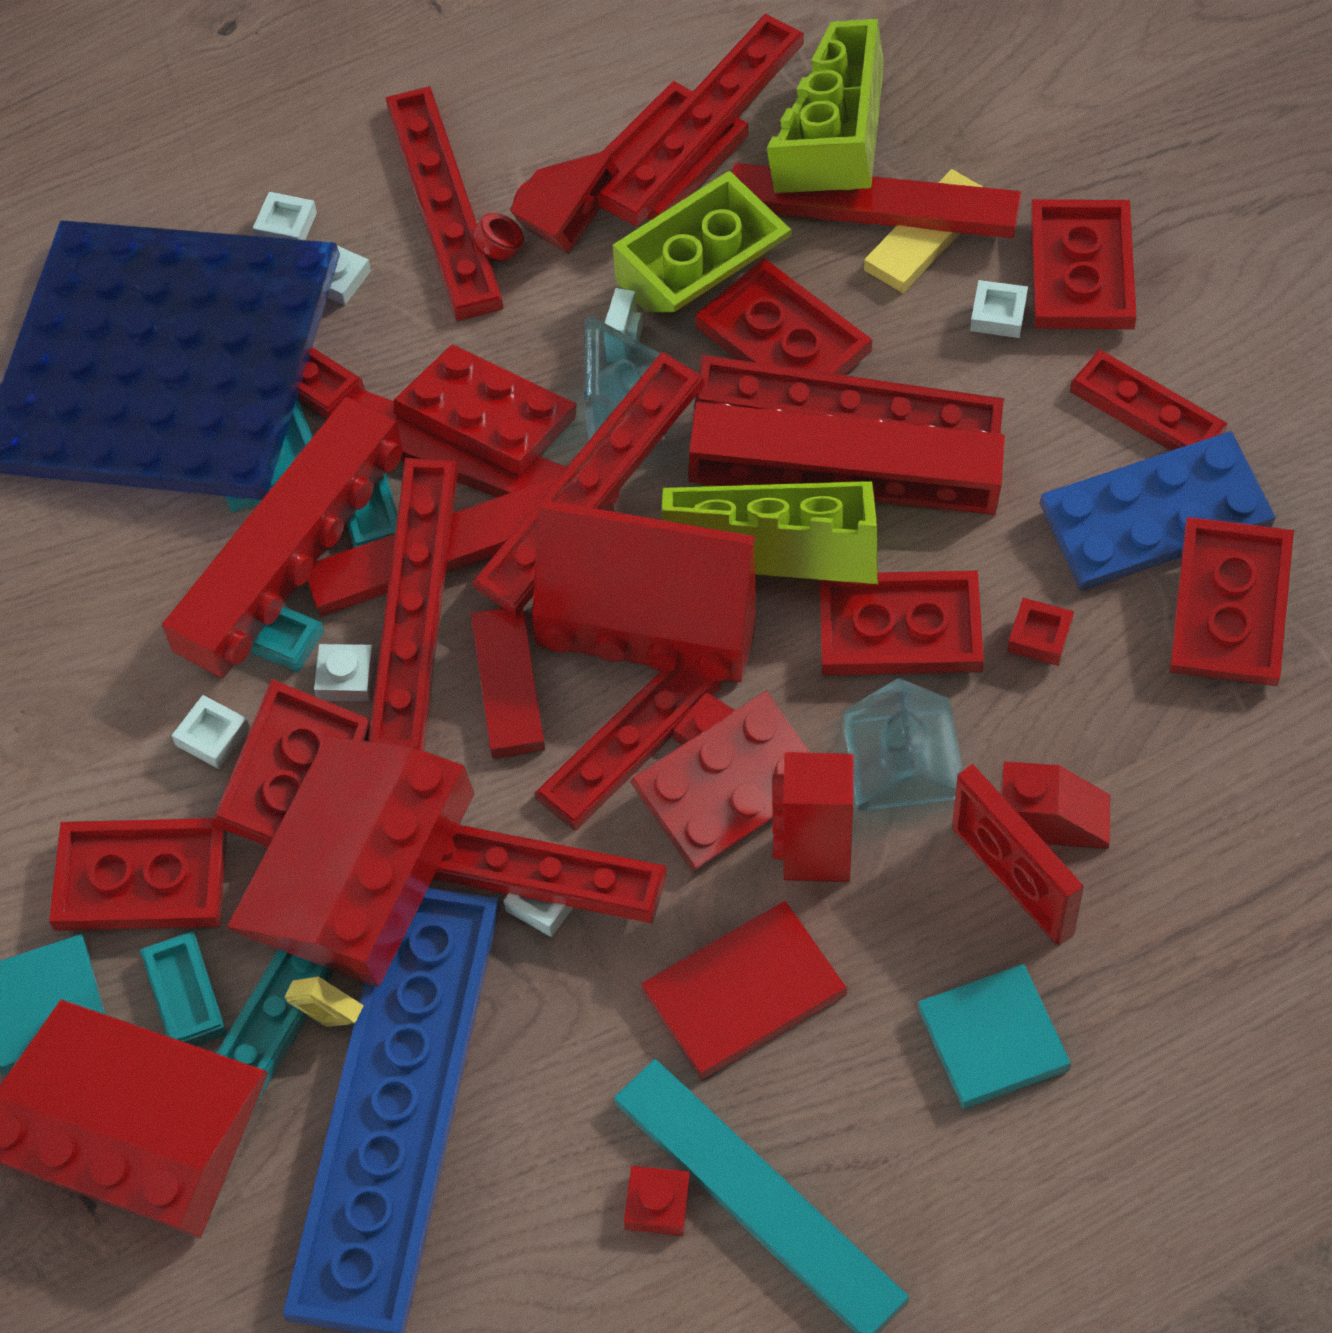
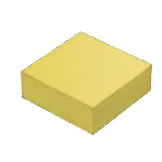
M320 977L293 980L284 997L287 999L286 1002L325 1027L355 1023L364 1006Z

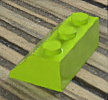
M727 171L613 244L616 283L622 289L635 291L636 303L645 312H676L791 237L792 230L732 172Z

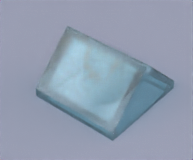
M593 316L584 320V405L588 441L660 354ZM667 432L659 442H662L667 438Z
M897 678L843 711L849 754H854V788L858 811L955 800L957 774L963 771L949 698Z

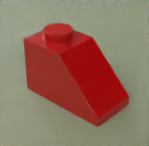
M603 152L537 169L530 180L518 188L514 196L513 205L509 210L523 228L569 255L601 208L598 206L597 195L619 172V169L610 156Z
M1003 761L999 793L1047 845L1109 849L1110 794L1060 765Z

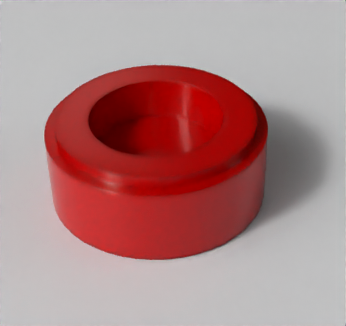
M488 213L482 216L474 229L473 240L479 250L488 257L499 261H508L513 259L524 242V234L519 225L510 217L499 213Z

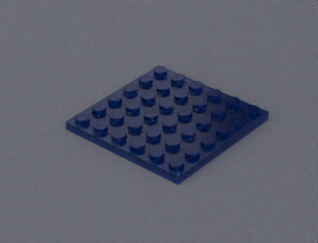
M60 220L0 386V474L262 500L269 492L297 400L300 381L302 382L303 380L302 375L310 357L309 354L313 347L338 264L340 253L337 244L334 242Z

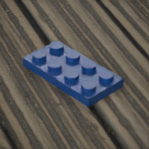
M1232 431L1043 493L1039 502L1080 591L1181 558L1184 526L1187 517L1272 527L1276 518Z

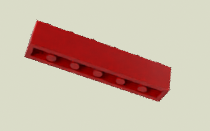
M348 397L342 400L162 623L172 652L222 679L225 678L234 665H238L245 660L251 650L253 640L266 625L272 624L278 618L284 601L296 586H301L308 580L314 563L327 547L330 548L337 543L343 532L344 525L355 511L361 510L367 505L372 496L373 488L384 474L393 471L398 465L403 447L395 420Z
M696 402L689 449L688 482L699 484L711 483L718 486L872 481L874 502L996 515L1002 487L1005 435L988 433L983 430L966 431L938 428L929 424L909 425L890 423L879 419L861 420L834 417L824 413L814 415L785 412L776 408L757 409L731 406L726 403L709 404Z

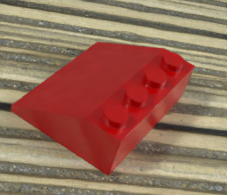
M542 499L538 512L532 609L535 643L538 646L547 647L555 652L565 653L571 651L598 656L609 662L626 661L643 664L659 671H672L679 664V671L688 672L687 666L697 668L699 674L709 680L742 682L756 632L755 536Z
M326 736L227 926L231 932L379 988L429 888L440 861H442L443 855L475 794L464 765L414 747Z
M60 999L0 1085V1165L201 1239L268 1072Z

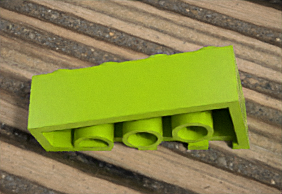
M878 19L830 22L811 60L812 69L808 77H802L797 87L798 97L793 107L787 108L780 120L782 129L778 137L772 136L767 146L775 193L871 188L884 69Z
M872 481L663 488L662 520L755 536V575L878 584L877 521Z

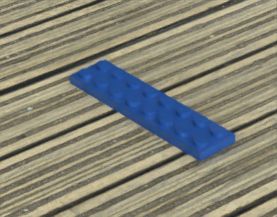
M428 888L380 987L378 988L364 982L359 1002L364 1006L353 1026L283 1310V1316L287 1322L355 1333H405L499 915L500 905L496 897Z

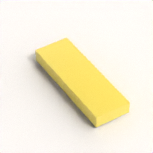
M953 169L938 182L983 187ZM897 225L864 259V271L904 294L960 233Z

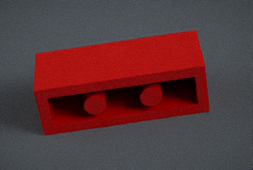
M785 752L784 774H773L772 776L773 860H783L784 881L850 882L854 754Z

